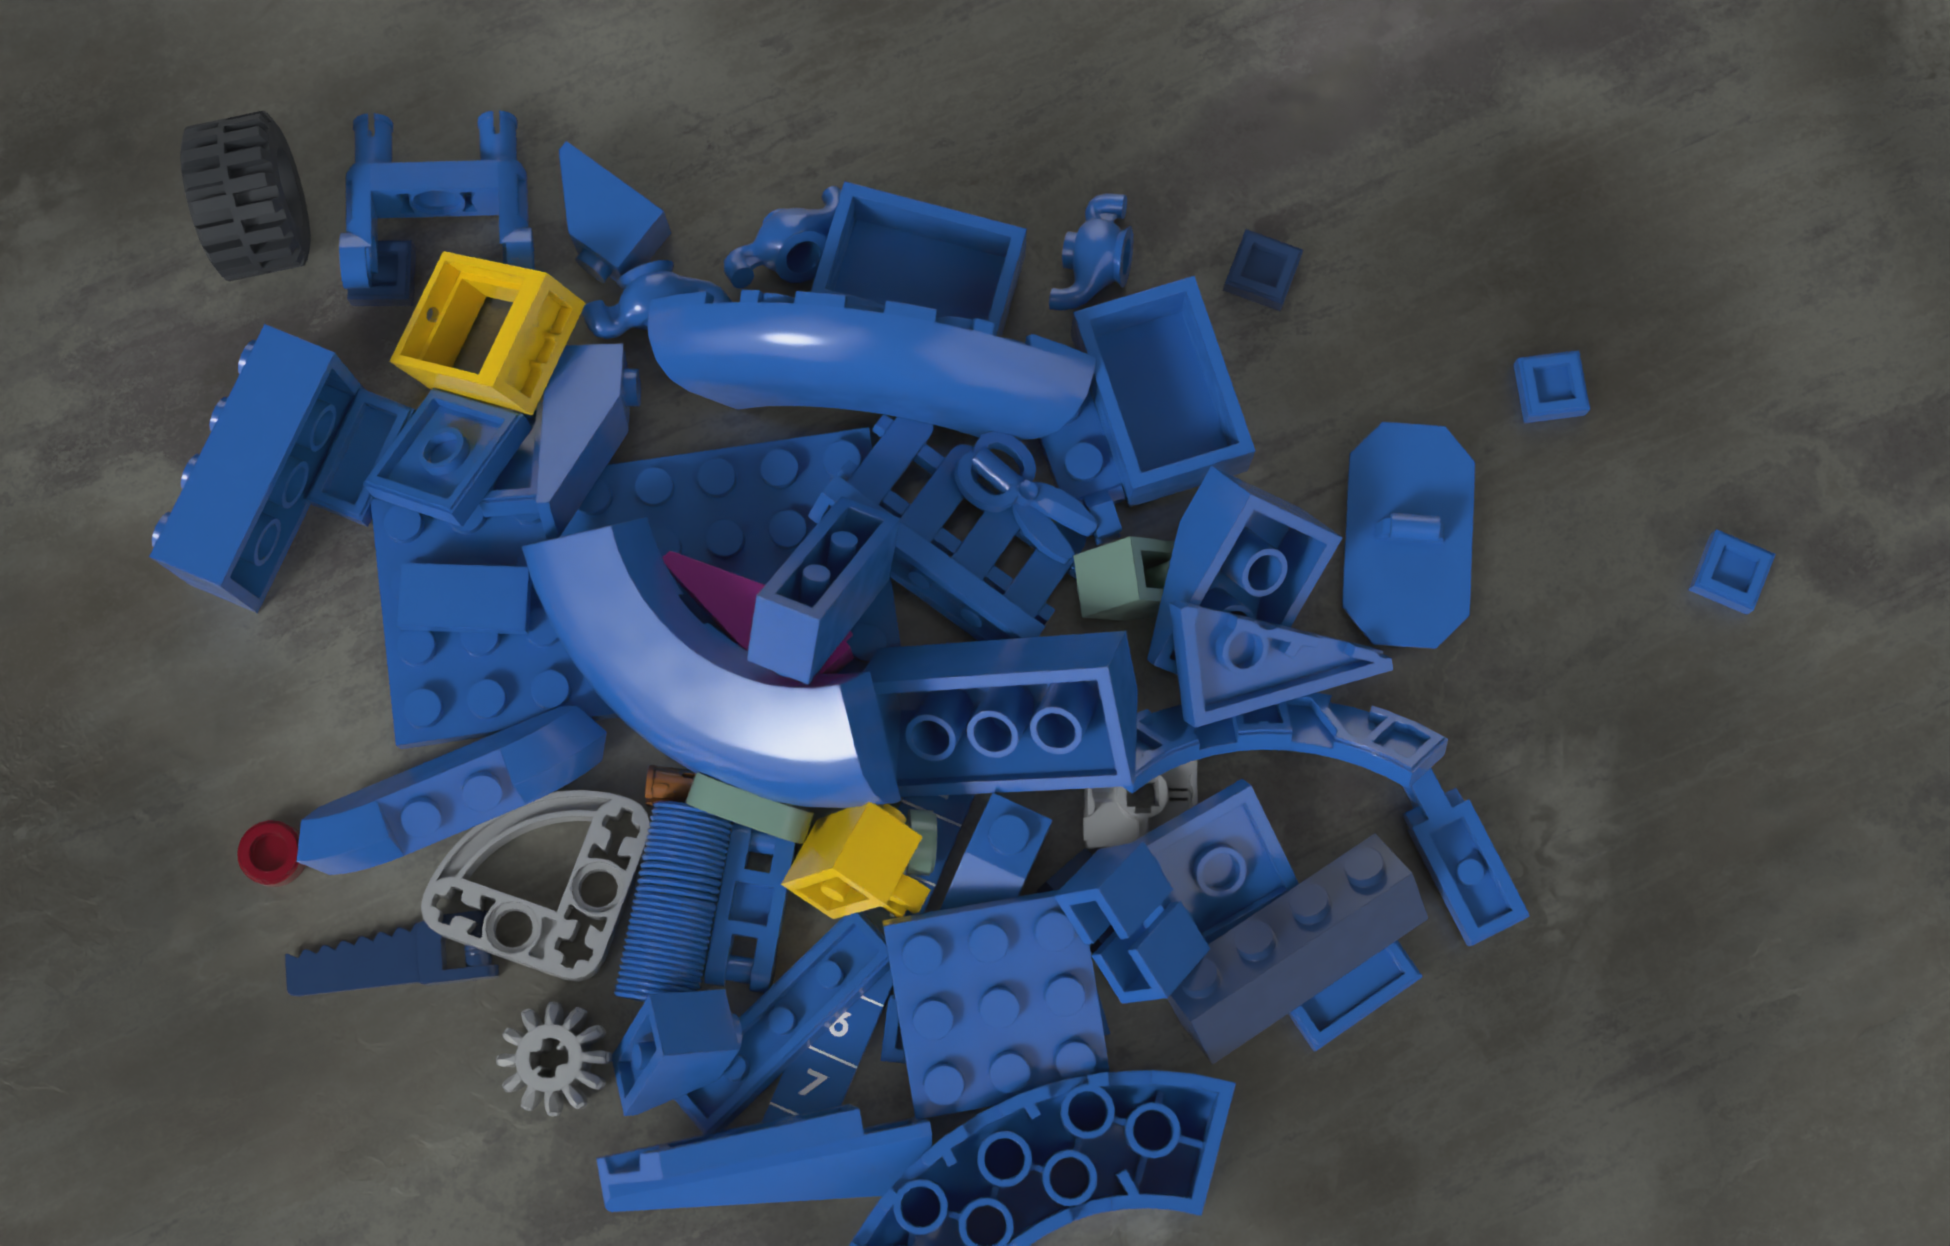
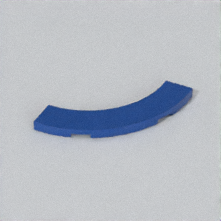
M1323 693L1309 694L1196 728L1183 721L1181 705L1162 709L1151 713L1149 709L1137 712L1135 781L1133 786H1124L1123 788L1133 794L1150 780L1173 768L1213 755L1250 750H1288L1312 753L1346 761L1381 774L1409 789L1445 755L1448 738L1415 721L1379 707L1372 706L1370 712L1355 707L1332 703V695Z

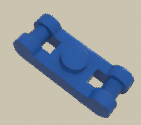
M734 822L706 963L705 984L725 987L727 981L750 984V991L765 993L773 985L777 953L789 890L782 886L781 883L796 858L799 843L784 840ZM751 852L773 856L770 873L747 869ZM734 936L758 939L754 958L732 955Z

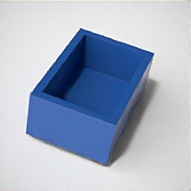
M844 181L811 292L846 295L848 299L847 306L869 305L885 309L886 301H893L937 309L936 319L941 317H961L974 320L978 318L994 322L993 335L1002 337L1026 254L1027 229Z
M1195 276L1073 312L1071 338L1075 349L1096 357L1095 370L1089 391L1113 455L1129 508L1200 486L1211 466L1232 476L1248 471L1256 450Z

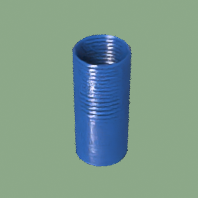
M656 801L653 803L655 808L651 810L653 813L650 816L652 821L649 822L651 827L647 829L649 832L646 835L648 840L644 842L647 847L643 848L645 853L642 855L645 862L640 864L643 868L638 872L641 876L637 879L640 885L635 887L637 890L634 893L636 898L632 900L635 905L631 907L633 909L630 913L632 918L629 919L631 924L627 926L629 931L626 932L628 937L624 939L626 941V944L623 945L625 950L621 952L624 957L620 959L622 961V964L619 965L621 970L618 971L620 976L616 978L619 983L615 985L617 990L614 991V994L618 997L645 1002L649 994L692 992L701 989L699 984L703 982L701 979L704 976L702 971L706 969L703 964L707 962L705 960V957L708 956L706 951L709 950L707 945L710 944L709 938L712 937L710 934L713 930L711 925L714 924L712 919L715 918L714 912L717 910V906L714 903L719 900L715 895H718L720 890L716 887L722 885L719 880L723 878V867L726 865L724 861L727 859L725 855L728 853L727 848L730 846L728 842L731 840L729 836L734 826L732 825L733 821L702 811L686 803L672 801Z

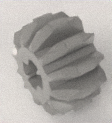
M549 1002L545 1010V1024L533 1009L528 1008L521 1013L522 1021L528 1030L527 1034L512 1028L505 1029L503 1038L518 1047L516 1054L503 1053L497 1055L496 1064L503 1067H516L518 1071L503 1082L502 1087L505 1092L519 1091L528 1085L521 1100V1107L523 1109L533 1111L544 1097L547 1115L560 1116L563 1110L564 1094L575 1109H583L588 1103L580 1085L584 1083L588 1087L597 1090L604 1088L606 1081L601 1076L590 1072L592 1063H611L612 1054L611 1052L601 1050L591 1051L590 1046L600 1041L606 1035V1031L602 1026H592L580 1033L587 1019L588 1012L586 1010L576 1007L569 1013L564 1022V1011L561 1003ZM559 1040L561 1042L557 1049L568 1051V1064L557 1066L555 1077L551 1078L549 1074L552 1068L541 1067V1054L552 1052L553 1042Z

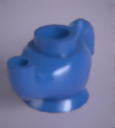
M830 186L824 190L822 201L825 203V207L822 209L795 207L788 209L780 208L770 212L763 220L754 242L734 249L724 260V273L732 285L736 288L747 287L753 281L754 268L761 265L777 272L781 279L789 283H803L813 279L818 270L841 194L840 188Z
M1112 193L1096 195L1088 202L1086 207V222L1078 229V232L1068 231L1066 233L1062 250V265L1065 269H1073L1075 282L1068 288L1051 289L1049 296L1050 310L1062 311L1082 306L1100 290L1115 281L1121 287H1125L1133 256V230L1131 226L1121 230L1113 222L1116 218H1125L1127 195Z
M658 260L640 265L626 272L616 282L617 286L624 290L618 304L608 307L605 306L603 300L592 301L585 304L582 315L588 329L596 337L612 339L619 337L630 328L648 331V311L651 299L707 291L714 295L713 303L732 302V300L721 287L714 283L673 273V261Z

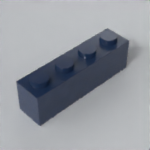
M1374 833L1208 944L1210 950L1171 993L1168 1000L1179 1022L1210 1063L1213 1065L1428 920L1429 918L1412 872Z

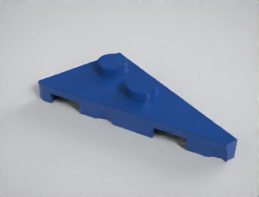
M1179 600L1169 602L1183 721L1195 728L1393 670L1392 658L1384 655L1383 651L1377 648Z

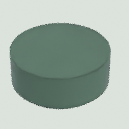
M909 809L906 825L923 837L905 869V874L929 876L934 871L936 860L937 817L933 810Z

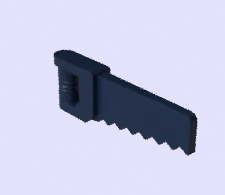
M477 910L443 914L442 924L450 925L455 916H462L477 923V926L470 935L481 938L484 917L488 911L483 910L482 912ZM425 921L415 923L411 932L400 927L395 930L392 936L384 932H379L374 940L361 936L355 945L347 941H341L336 949L323 945L317 954L307 949L302 951L299 958L291 954H285L287 991L291 996L296 997L416 983L431 986L500 977L499 965H492L490 953L465 945L466 967L447 969L445 941L448 938L433 931Z

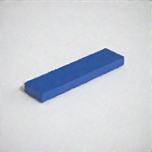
M864 911L845 915L739 1017L742 1028L741 1048L720 1079L674 1099L704 1135L723 1131L890 969L885 934Z

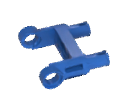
M493 111L485 112L478 117L477 127L479 129L480 160L392 163V133L394 129L392 120L385 115L374 113L373 137L372 130H369L368 114H362L353 120L355 163L346 172V232H341L339 238L340 270L344 289L371 288L372 273H378V218L499 215V236L503 250V264L535 270L532 227H529L527 172L522 164L517 161L516 130L518 121L513 114L499 111L500 133L496 134L494 127Z

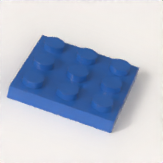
M1059 890L882 920L916 1120L996 1106L1018 1094L1061 1080L1110 1072L1090 944L1084 945L1055 899L1054 895Z

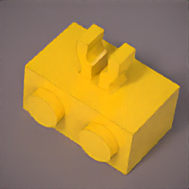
M867 802L860 807L846 808L817 819L781 885L832 919L882 906L897 918L903 917L907 910L913 914L918 913L931 890L903 873L923 836L905 825V816L889 804L876 805L875 803Z

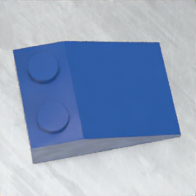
M1211 466L1179 522L1147 660L1157 667L1178 675L1169 602L1176 600L1291 627L1343 537L1302 508Z

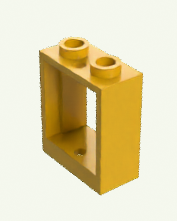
M443 251L389 362L431 390L436 388L497 407L533 415L586 303L546 272ZM486 297L513 302L480 373L476 374L452 368ZM432 308L433 314L431 319L428 320L427 312Z

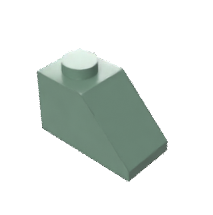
M1129 536L1073 555L1077 577V593L1080 599L1082 617L1119 621L1157 617L1175 541Z

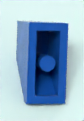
M566 141L559 149L568 233L578 253L575 260L588 274L598 281L604 283L610 277L617 282L626 272L648 263L671 234L669 224L662 209Z
M725 989L649 994L612 1054V1063L624 1116L638 1115L720 1079L739 1052L742 1044L741 1024L737 1015L731 1014Z

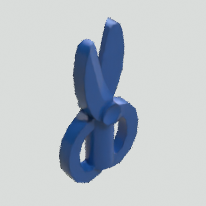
M995 431L982 434L972 448V451L967 452L956 463L954 480L960 493L971 504L984 511L998 513L1012 506L1014 517L1022 532L1042 553L1063 564L1070 561L1074 555V550L1051 519L1088 537L1095 532L1098 525L1093 515L1081 502L1065 491L1046 483L1032 482L1036 473V464L1033 455L1021 441L1012 435ZM990 450H1001L1012 457L1018 464L1020 475ZM971 468L1001 494L994 495L983 490L974 481L971 475Z

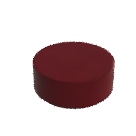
M276 820L262 821L249 828L242 836L237 851L238 863L242 872L250 880L269 887L284 886L294 881L306 866L297 862L300 832L294 827Z

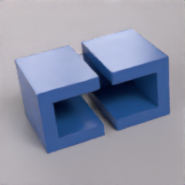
M1144 841L1099 849L1054 895L1084 945L1093 944L1110 925L1114 928L1115 931L1091 956L1122 1004L1168 998L1210 950L1209 945L1197 928L1191 913L1184 907L1181 900L1171 902L1168 895L1174 889L1164 875L1160 863L1151 854Z

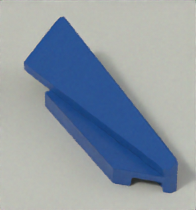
M845 1104L597 1157L596 1160L604 1205L610 1212L883 1196L908 1167L932 1147V1131L930 1121L925 1119L916 1120L915 1117L863 1128L859 1108L851 1104Z

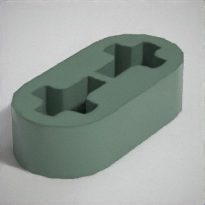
M699 772L695 774L686 799L687 804L702 811L799 844H804L814 816V812L805 807L768 800Z

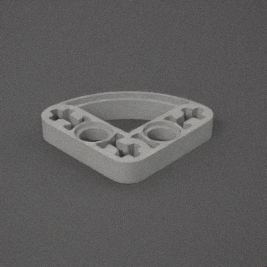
M568 790L552 792L534 802L481 823L472 828L455 844L434 872L422 897L421 911L423 919L433 931L453 941L481 949L490 954L567 981L580 982L588 980L597 974L605 963L638 872L640 871V864L643 863L642 855L645 853L643 848L647 847L644 842L648 840L646 837L649 834L647 829L651 827L649 825V822H651L649 815L641 804L630 798L599 791ZM624 813H631L632 823L635 828L640 830L636 838L625 837L617 853L619 859L630 860L627 869L622 870L618 865L607 859L592 858L596 848H599L607 855L610 851L613 835L610 830L605 828L609 820L620 821ZM562 822H591L557 911L469 881L475 870L491 854L524 833ZM606 872L617 881V895L606 906L599 908L591 907L582 900V883L592 873ZM456 891H463L461 901L469 908L482 912L485 910V900L495 901V904L484 917L482 937L477 938L470 935L477 926V923L462 916H455L450 925L442 924L443 913L436 908L440 898L452 899ZM575 908L589 919L607 920L602 932L592 925L589 926L585 937V945L593 951L590 960L579 959L575 963L574 968H566L567 958L558 951L559 945L562 941L573 942L581 926L578 920H568L571 910ZM519 911L530 917L533 926L532 934L528 941L521 946L514 948L505 947L497 939V923L505 914Z

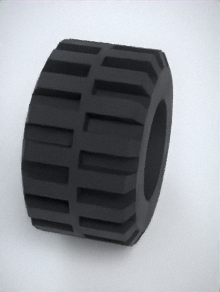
M263 110L187 126L184 129L180 151L185 195L201 245L219 274L226 281L230 282L306 265L311 235L305 196L287 140L280 127L268 112L266 113Z

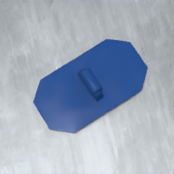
M1382 422L1349 454L1342 608L1371 644L1436 649L1470 616L1475 461L1446 426Z

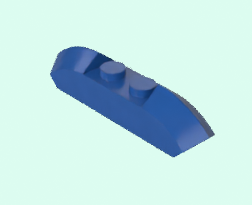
M577 705L559 706L318 807L301 820L297 862L328 875L346 874L390 862L534 802L564 787L591 770L603 759L607 732Z

